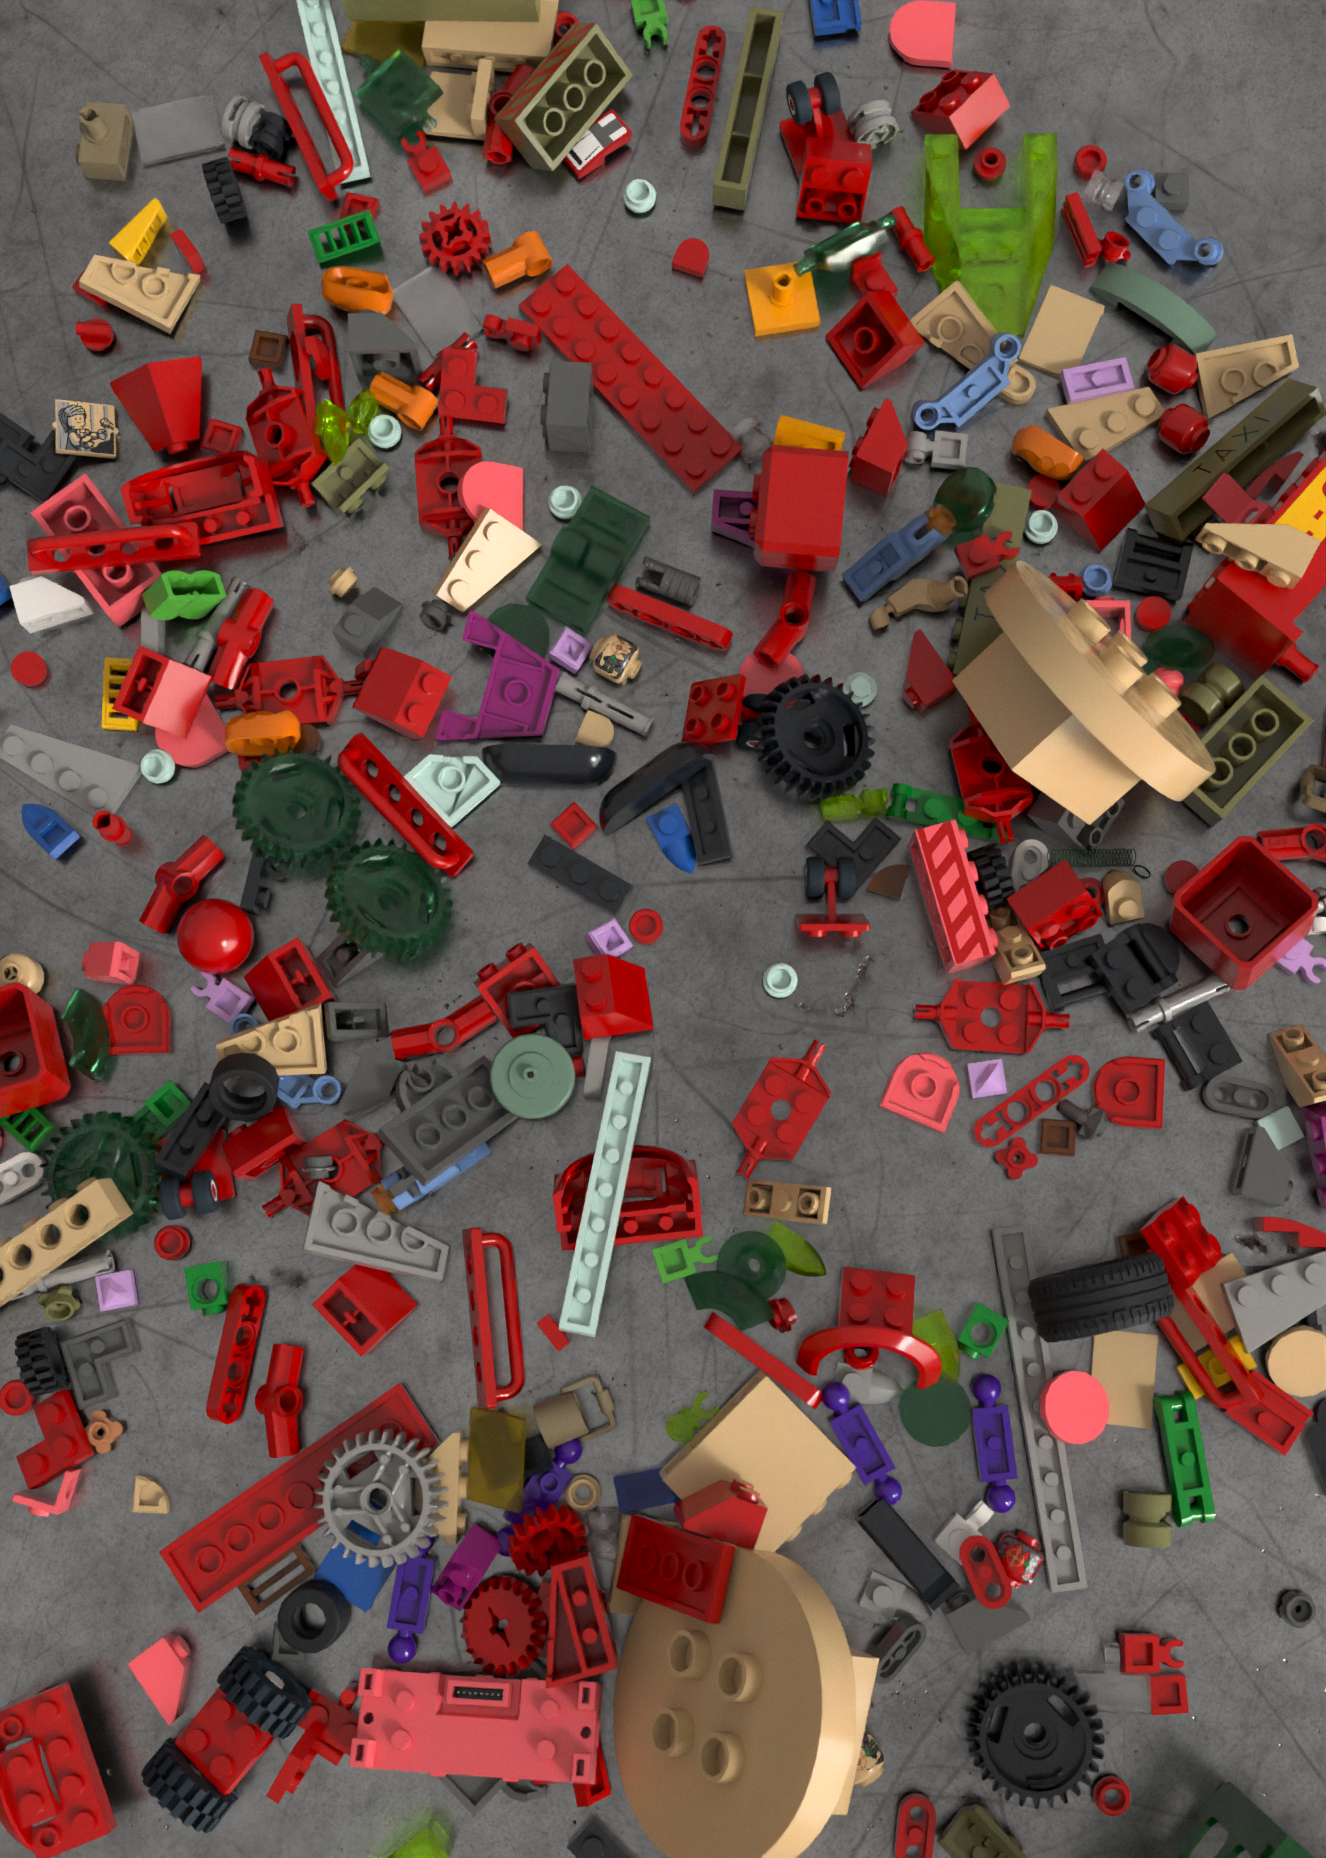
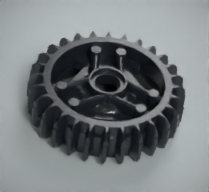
M804 674L799 678L794 676L786 682L780 683L765 696L764 702L757 709L760 714L753 720L759 727L753 731L752 735L760 738V741L753 748L762 749L763 755L758 758V761H767L769 767L765 770V773L774 772L777 775L774 784L784 781L786 783L785 792L796 788L797 798L803 797L806 794L810 801L818 797L822 801L830 797H838L845 793V791L855 787L857 782L865 777L864 772L872 766L868 760L875 755V752L868 747L873 745L876 739L869 737L868 733L874 729V726H868L865 723L870 714H862L859 710L863 702H853L851 698L854 691L848 694L842 692L843 683L833 687L832 677L822 682L819 674L811 678ZM798 699L809 700L812 704L791 715H788L784 708L787 703ZM843 730L847 740V756H844ZM805 732H811L816 736L818 741L816 748L806 745L804 741ZM791 756L810 768L813 773L799 766Z
M1035 1663L1032 1665L1031 1674H1025L1021 1664L1018 1665L1016 1677H1012L1008 1669H1005L1003 1683L993 1676L991 1678V1685L994 1690L991 1691L984 1686L980 1690L985 1701L976 1698L973 1700V1708L980 1713L970 1712L968 1715V1721L976 1726L967 1728L968 1738L977 1739L969 1742L968 1749L970 1753H980L973 1759L975 1767L986 1766L981 1773L982 1780L985 1781L993 1776V1792H996L1003 1785L1006 1787V1801H1009L1013 1793L1019 1794V1805L1021 1807L1024 1805L1026 1798L1030 1797L1035 1809L1039 1808L1040 1798H1046L1049 1807L1053 1808L1054 1796L1059 1795L1064 1804H1067V1790L1069 1789L1076 1796H1080L1081 1791L1078 1782L1081 1781L1090 1786L1091 1778L1087 1771L1096 1774L1099 1772L1098 1763L1092 1759H1103L1104 1757L1103 1750L1095 1746L1105 1743V1736L1102 1733L1095 1732L1103 1729L1101 1718H1092L1098 1714V1707L1096 1704L1085 1706L1090 1700L1089 1692L1085 1691L1077 1695L1079 1682L1074 1680L1067 1686L1066 1673L1064 1671L1060 1673L1057 1679L1052 1678L1051 1666H1047L1044 1675H1039L1037 1664ZM1052 1695L1061 1698L1080 1719L1073 1728L1048 1701ZM1001 1704L1009 1707L1000 1739L997 1741L987 1736L995 1709ZM1032 1723L1042 1725L1046 1730V1737L1038 1743L1029 1741L1024 1734L1028 1725ZM1062 1767L1063 1774L1047 1780L1026 1779L1025 1774Z

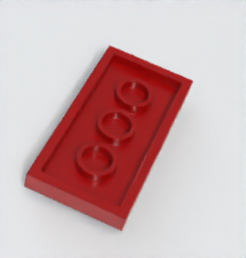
M632 1514L616 1588L704 1622L720 1624L736 1546L645 1516Z

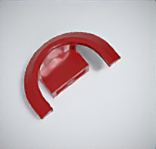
M844 1267L839 1288L837 1313L839 1326L823 1329L808 1336L799 1346L796 1364L809 1375L817 1376L820 1361L831 1352L848 1347H876L896 1352L908 1358L916 1365L918 1369L916 1389L924 1390L937 1383L942 1370L940 1355L927 1342L912 1335L915 1275Z

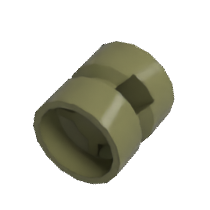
M1212 662L1198 675V682L1190 683L1178 695V699L1182 703L1180 706L1189 717L1200 725L1209 727L1224 713V705L1231 706L1244 693V687L1239 678L1229 668L1221 663Z
M1148 1490L1123 1491V1512L1129 1516V1520L1123 1523L1124 1544L1145 1548L1172 1547V1525L1166 1522V1517L1172 1514L1171 1493Z

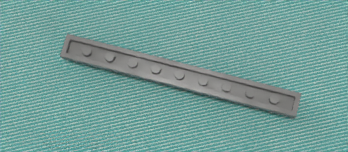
M1029 1224L991 1229L1005 1317L1010 1320L1007 1329L1049 1591L1057 1593L1088 1588L1065 1444L1048 1432L1047 1429L1049 1428L1046 1426L1045 1420L1041 1419L1039 1412L1040 1395L1045 1384L1054 1377L1048 1342H1045L1038 1335L1036 1327L1038 1324L1035 1323L1034 1311H1032L1030 1304L1032 1301L1029 1299L1027 1292L1030 1281L1037 1278Z

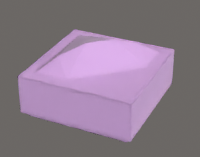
M565 627L547 657L573 674H576L594 644L568 627Z
M615 918L593 929L584 936L596 956L609 954L618 957L633 947V944Z
M1002 1059L966 1064L971 1099L1007 1094Z
M133 1270L95 1276L100 1312L138 1305Z

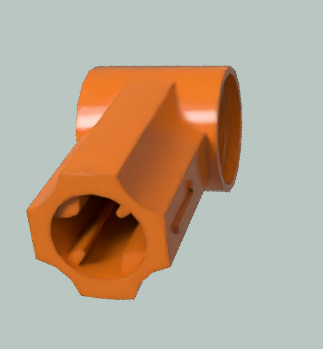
M529 231L520 235L513 242V246L482 260L487 276L495 289L526 274L531 277L538 276L546 272L553 264V260L537 231Z
M383 371L378 375L376 374L367 394L370 400L396 413L403 423L418 431H422L439 404L438 399L425 388L417 385L412 388Z

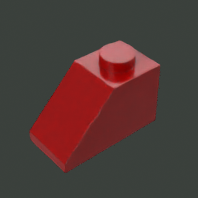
M921 629L914 632L910 644L903 682L904 691L902 693L909 706L913 709L917 707L920 713L923 714L954 694L957 688L952 682L955 678Z

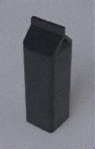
M884 1497L879 1499V1501L875 1499L855 1517L856 1522L933 1611L960 1587Z

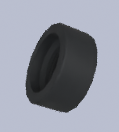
M249 1053L228 1055L220 1060L213 1070L209 1085L210 1101L218 1112L230 1119L238 1121L260 1119L267 1115L275 1105L279 1087V1076L275 1067L260 1056ZM233 1077H247L257 1081L265 1089V1092L255 1097H240L231 1093L224 1086L223 1082Z

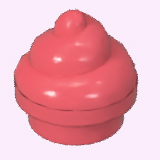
M1163 666L1156 669L1153 673L1178 697L1185 686L1184 676L1174 666Z

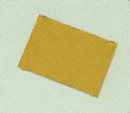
M352 20L340 47L345 52L418 78L426 61L422 50L425 21Z
M476 1406L470 1408L467 1500L515 1513L522 1512L526 1418Z

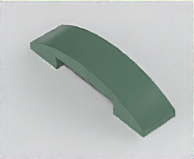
M1108 262L1090 286L1089 290L1113 306L1117 307L1119 303H1122L1173 337L1171 344L1178 345L1193 356L1196 353L1205 352L1218 335L1213 327L1187 302L1153 279L1128 267Z

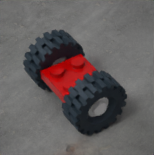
M243 1646L218 1676L217 1683L220 1684L219 1688L178 1738H168L142 1769L141 1777L144 1778L142 1781L144 1786L150 1788L148 1791L150 1795L156 1797L159 1800L158 1804L162 1808L166 1807L173 1818L176 1819L178 1817L182 1820V1824L188 1828L192 1825L193 1829L197 1832H201V1830L204 1833L212 1832L237 1801L238 1796H236L237 1790L235 1787L275 1737L279 1736L280 1739L288 1738L313 1707L310 1696L306 1695L307 1691L304 1687L299 1686V1681L295 1677H291L283 1666L281 1668L277 1661L271 1660V1657H266L264 1652L260 1650L257 1652L251 1646Z

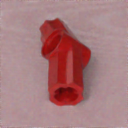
M518 64L503 88L495 92L489 100L490 113L483 147V158L488 159L493 164L504 165L506 162H511L514 144L494 118L534 72V69L526 64Z
M797 570L788 573L779 616L753 651V655L759 660V663L769 669L775 668L778 670L796 643L800 642L807 633L816 584V577L810 575L809 572ZM787 620H796L799 624H790Z
M247 588L232 618H227L223 622L217 638V645L219 647L208 675L213 677L211 682L231 690H236L248 658H251L257 650L261 638V629L274 606V599L269 597L264 591L257 588Z
M1313 823L1306 827L1266 830L1256 833V840L1278 860L1300 858L1302 860L1315 859L1326 863V827L1321 824ZM1305 835H1311L1316 839L1317 849L1308 847L1305 842Z
M202 835L175 862L170 861L162 864L155 874L157 886L139 921L155 931L168 934L184 901H188L195 896L198 891L199 881L224 858V854L219 847L208 837Z
M479 995L444 1019H438L433 1023L391 1030V1042L395 1059L398 1061L440 1052H454L462 1043L498 1020L482 995ZM445 1027L452 1028L454 1031L453 1040L446 1045L439 1044L437 1042L438 1031Z
M273 1344L266 1384L260 1386L255 1395L256 1409L265 1417L270 1458L293 1456L299 1454L301 1450L297 1414L303 1404L302 1392L297 1387L304 1349L301 1347Z

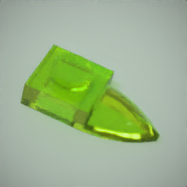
M362 389L351 401L347 412L353 431L364 436L379 408L375 394L371 390Z
M326 399L317 404L315 433L322 437L327 456L331 464L335 466L343 460L347 452L350 414Z
M775 1221L757 1250L786 1270L798 1275L818 1277L825 1276L827 1273L824 1262L815 1248L806 1239L778 1221Z
M939 1308L913 1320L912 1334L927 1342L940 1355L942 1361L940 1376L950 1382H958L961 1366L960 1352L942 1310Z

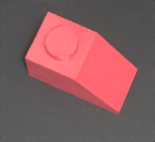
M90 942L89 951H85L82 958V970L85 972L84 977L95 982L126 986L135 985L140 953L122 942Z
M172 1631L127 1664L168 1726L184 1712L192 1660L189 1657L191 1651L188 1644L180 1635L175 1636Z

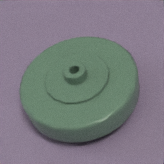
M523 1034L506 1042L496 1053L490 1068V1085L495 1098L507 1111L521 1118L540 1119L556 1113L569 1100L575 1086V1068L569 1053L556 1040L542 1034Z

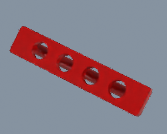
M266 51L259 55V59L318 189L331 202L338 198L334 187L346 180L353 171L354 161L350 149L306 56L299 52H290L274 60ZM292 66L298 67L341 161L340 167L328 174L282 73Z
M291 304L287 315V326L295 388L305 390L304 395H298L317 452L326 454L325 461H332L349 445L334 330L325 318L313 314H303L302 304ZM305 328L318 329L322 335V342L329 347L332 379H328V388L336 444L333 447L320 446L309 355H307L304 345V338L306 337Z
M195 522L28 539V569L32 574L37 575L199 558L201 556L199 527ZM173 538L174 543L169 550L160 551L156 548L157 540ZM139 541L140 546L137 552L131 555L123 553L122 546L124 542ZM105 545V553L101 557L92 558L88 554L90 546ZM71 548L72 553L69 559L63 562L55 560L54 556L57 549Z
M363 733L354 735L337 758V763L342 773L424 861L435 868L443 869L450 877L459 874L473 857V850ZM369 759L377 765L378 773L376 777L369 774L367 770V761ZM391 784H395L400 790L399 801L394 800L389 793ZM413 808L418 809L422 813V825L414 822L412 818ZM436 832L444 836L446 840L445 850L440 849L435 844Z
M480 1227L462 1230L477 1402L478 1408L490 1409L497 1408V1401L514 1398L521 1392L525 1380L514 1255L511 1243L502 1234L496 1232L481 1233ZM495 1246L499 1250L511 1374L510 1383L499 1387L495 1386L483 1247Z
M1150 1248L1147 1250V1252L1150 1253L1153 1252V1250ZM1167 1273L1169 1279L1167 1282L1170 1284V1287L1238 1388L1229 1394L1221 1393L1171 1317L1167 1316L1156 1320L1207 1399L1213 1405L1225 1409L1237 1407L1244 1402H1247L1250 1407L1260 1402L1264 1397L1263 1391L1193 1286L1180 1292Z

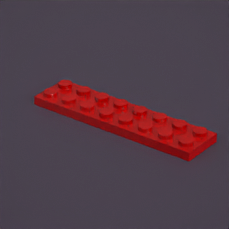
M568 264L518 305L519 311L530 323L540 325L543 337L567 362L591 363L593 385L596 393L693 495L698 493L743 454V447Z
M401 1382L159 1551L197 1613L325 1524L316 1522L317 1519L325 1514L324 1509H315L313 1507L315 1504L323 1501V1496L315 1494L313 1491L317 1488L325 1487V1483L317 1479V1476L325 1472L330 1473L323 1463L329 1459L336 1460L332 1451L335 1448L345 1450L344 1440L351 1438L356 1442L355 1435L361 1432H365L369 1438V1431L373 1429H379L382 1437L383 1431L393 1429L394 1439L400 1432H407L406 1444L414 1438L420 1439L416 1448L417 1451L426 1447L431 1449L440 1443ZM372 1450L350 1465L347 1473L351 1479L378 1461L374 1451Z

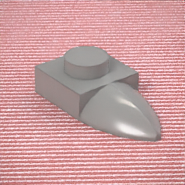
M838 1361L836 1363L834 1381L841 1382L848 1388L850 1392L849 1401L863 1404H879L892 1401L904 1394L903 1388L892 1377L874 1368L857 1370L850 1367L847 1363Z
M871 1569L858 1601L859 1606L892 1621L893 1619L897 1620L908 1615L916 1617L919 1621L932 1617L928 1605L915 1590L902 1582Z

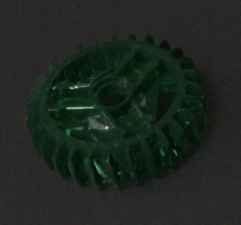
M289 745L286 754L282 755L276 747L272 758L263 752L260 763L252 760L249 770H243L241 780H238L235 786L236 793L233 794L232 805H234L232 817L237 818L235 829L244 830L241 836L242 842L253 840L250 851L254 852L259 848L263 850L262 861L271 855L274 857L275 867L279 865L281 860L287 861L288 870H291L294 862H300L301 868L304 871L308 861L311 860L316 868L320 866L321 856L330 863L334 853L341 855L344 851V846H349L351 843L352 834L356 833L358 828L357 822L361 816V811L358 810L361 798L354 797L357 788L354 785H349L350 780L345 775H340L341 770L337 765L333 768L330 765L331 755L323 761L319 759L318 749L311 756L306 754L305 746L301 748L298 754L294 753L292 746ZM279 774H301L300 776L271 784L269 782V778ZM329 800L337 801L340 810L335 830L324 828ZM290 804H299L304 808L305 815L297 819L292 818L287 814L286 807ZM265 819L289 840L284 841L272 835L261 825L260 821Z
M378 838L373 845L369 840H365L361 846L355 844L349 852L345 851L334 864L325 884L327 889L324 898L328 899L325 910L333 912L330 922L340 923L337 933L346 932L349 935L346 941L347 944L354 940L359 943L358 952H361L365 947L370 949L371 958H374L378 952L382 953L385 962L389 960L392 954H394L398 962L402 961L406 955L412 960L418 953L423 955L430 947L435 946L447 930L448 922L452 916L450 909L454 902L448 899L452 890L443 887L447 878L437 876L440 869L431 868L426 861L418 856L416 851L413 853L408 851L406 842L400 848L396 847L394 839H391L387 845H384L381 838ZM367 868L387 869L366 874L363 873V869ZM421 896L427 908L426 923L417 920ZM378 898H389L394 903L395 909H383L378 903ZM362 913L366 915L372 922H370L365 916H363Z
M98 1111L96 1115L93 1113L84 1114L83 1120L80 1118L70 1120L71 1127L59 1129L62 1137L50 1139L56 1147L55 1150H45L43 1152L51 1158L50 1162L39 1165L40 1168L48 1170L47 1176L38 1180L42 1183H48V1189L40 1194L41 1196H50L52 1199L45 1207L46 1209L63 1197L70 1199L77 1194L76 1187L87 1179L92 1178L98 1167L101 1166L107 1169L109 1178H112L133 1214L98 1239H101V1242L124 1239L127 1237V1234L138 1233V1226L143 1227L150 1224L147 1215L154 1216L159 1214V1211L153 1204L161 1203L159 1195L160 1182L162 1177L166 1176L153 1170V1161L158 1155L157 1151L164 1144H152L151 1141L156 1133L146 1132L143 1134L146 1123L137 1122L134 1124V1116L128 1115L122 1118V1113L120 1112L109 1114L107 1111ZM92 1135L97 1142L73 1163L71 1157L75 1149L88 1136ZM133 1152L137 1153L141 1162L143 1172L142 1187L138 1185ZM81 1210V1217L87 1222L89 1215Z

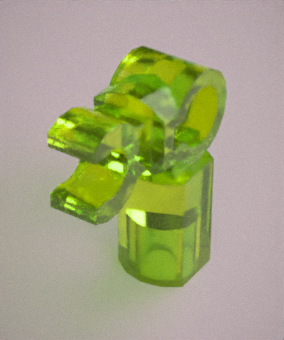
M882 787L881 790H862L859 798L852 794L821 800L823 822L827 820L857 818L860 813L862 817H877L886 814V804L889 803L887 787Z
M706 1390L700 1392L695 1397L694 1405L690 1409L685 1406L679 1412L669 1417L666 1423V1431L671 1439L681 1441L685 1446L695 1436L693 1431L701 1426L699 1421L703 1418H713L720 1410L718 1405L710 1411H705L701 1408V1401L709 1395Z

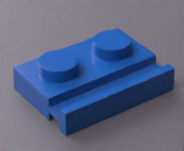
M809 0L814 36L844 33L847 29L861 31L862 22L858 0Z

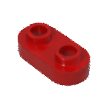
M974 1535L968 1537L961 1544L959 1557L978 1601L984 1607L989 1609L1002 1608L1011 1598L1012 1587L992 1542L984 1536ZM978 1547L984 1550L985 1558L983 1561L975 1562L972 1560L971 1551L974 1548ZM997 1583L1001 1589L999 1596L995 1598L988 1596L986 1593L987 1585Z
M910 1794L903 1798L899 1804L894 1844L895 1858L933 1857L936 1811L932 1802L922 1794ZM920 1807L923 1809L922 1815L916 1819L910 1816L911 1809ZM911 1845L919 1848L918 1854L914 1857L906 1855V1850Z

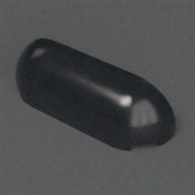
M695 741L678 742L662 751L610 789L604 796L599 808V822L604 834L609 836L717 758V755L704 744Z
M497 744L482 749V760L500 783L507 786L590 788L598 785L599 782L603 781L614 770L617 762V753L611 749L587 745Z

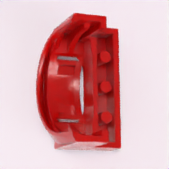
M247 450L207 456L160 468L139 475L120 487L130 525L151 526L195 522L199 527L200 545L284 527L267 460H260L258 456ZM170 486L173 490L178 512L173 508L169 493ZM235 503V504L228 505V506H223V507H219V508H214V507H218V506H222V505H227V504ZM209 508H214V509H210V510H206V511H201V512H197V513H192V512H196V511H200V510H205V509H209ZM158 539L156 548L160 551L169 550L174 543V539Z
M634 1145L623 1198H657L622 1203L614 1245L703 1236L695 1160H687L679 1154L661 1147ZM595 1152L574 1161L561 1174H554L553 1203L557 1233H560L562 1251L575 1250L588 1188L587 1177L591 1174ZM660 1167L664 1169L666 1190L664 1193Z
M69 1682L51 1689L45 1687L13 1700L0 1709V1821L10 1836L19 1844L35 1853L36 1858H51L107 1835L117 1826ZM27 1737L32 1738L28 1742L5 1751L6 1747ZM39 1745L43 1749L59 1797V1804L47 1779ZM56 1816L54 1819L41 1823L37 1826H32L38 1822Z

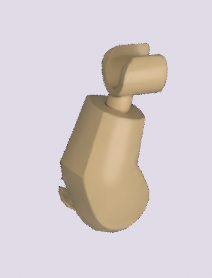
M955 576L946 582L938 579H912L885 599L886 606L871 612L869 616L871 625L874 630L890 625L889 613L899 617L914 609L929 612L944 611L950 607L953 600L962 598L968 593V584L961 576Z

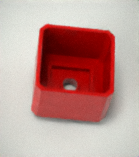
M772 445L763 453L761 474H754L752 502L758 503V509H751L748 535L749 537H755L753 557L761 566L835 572L840 554L849 451Z
M1238 836L1174 893L1170 914V931L1232 990H1246L1310 932L1318 911V896L1253 836ZM1233 919H1242L1246 921L1249 929L1242 934L1234 933L1229 928V922Z
M18 982L0 987V1118L64 1099L71 1088L53 1008L28 987ZM11 1055H18L20 1059L18 1067L11 1072H6L4 1069L5 1060Z

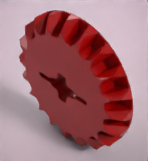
M498 1576L479 1583L463 1606V1617L459 1620L463 1627V1633L460 1637L465 1640L467 1646L465 1652L472 1655L474 1658L473 1663L482 1666L484 1672H492L497 1674V1676L513 1675L522 1672L536 1661L545 1644L547 1620L546 1614L542 1609V1603L535 1591L517 1578ZM498 1619H506L508 1625L504 1628L505 1633H497L495 1627L499 1624Z

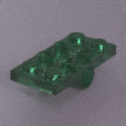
M591 486L569 525H564L557 534L551 547L550 557L526 595V602L585 633L650 523V516Z

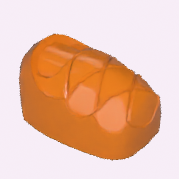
M335 266L328 268L322 275V297L329 304L350 313H357L365 309L382 312L384 315L390 312L394 293L386 274L359 268Z
M1034 424L1018 430L1011 445L1013 456L1022 457L1036 472L1057 480H1068L1074 477L1085 462V458L1078 452Z
M290 710L277 714L269 711L242 714L230 719L226 723L225 746L230 753L239 756L288 755L292 753L300 739V723Z

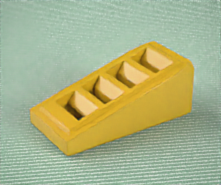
M156 198L152 199L109 241L118 259L135 262L137 266L140 265L167 219L159 200Z
M105 657L102 729L137 731L138 720L129 716L128 719L112 718V712H118L112 709L114 699L117 698L120 691L115 690V685H122L126 677L117 676V672H128L133 659Z

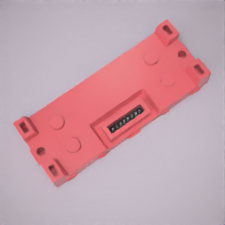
M361 1668L358 1695L362 1696L357 1727L358 1733L357 1738H352L349 1766L362 1769L430 1773V1776L445 1777L446 1774L503 1778V1781L518 1782L521 1779L595 1785L602 1685L597 1682L576 1680L545 1690L546 1680H538V1678L527 1677V1679L519 1680L494 1678L492 1675H476V1677L443 1675L442 1672L432 1671L430 1673L402 1672L397 1669Z

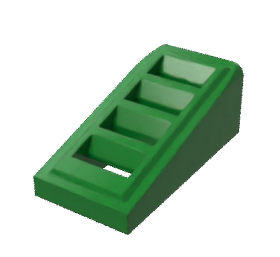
M369 209L307 231L318 263L381 242ZM361 219L369 238L364 241L356 224V221ZM350 224L356 241L355 244L350 245L343 227L344 225ZM336 228L344 246L341 249H337L331 230ZM325 233L331 249L330 253L325 254L318 234Z
M39 1107L22 1111L13 1122L9 1119L11 1115L0 1118V1124L20 1144L34 1154H40L62 1128ZM31 1114L33 1118L21 1130L18 1126ZM40 1122L43 1126L30 1138L28 1134Z

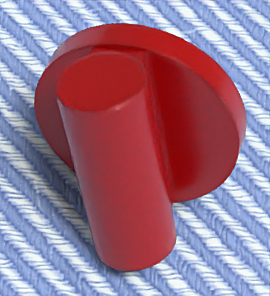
M93 318L87 322L76 323V334L80 335L82 343L88 349L101 351L112 343L114 332L112 326L106 320Z

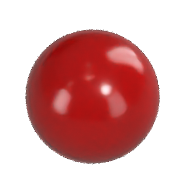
M210 898L195 903L183 914L177 927L176 938L179 951L189 965L204 973L223 974L236 969L247 959L254 943V930L250 918L243 909L239 908L240 906L229 900Z

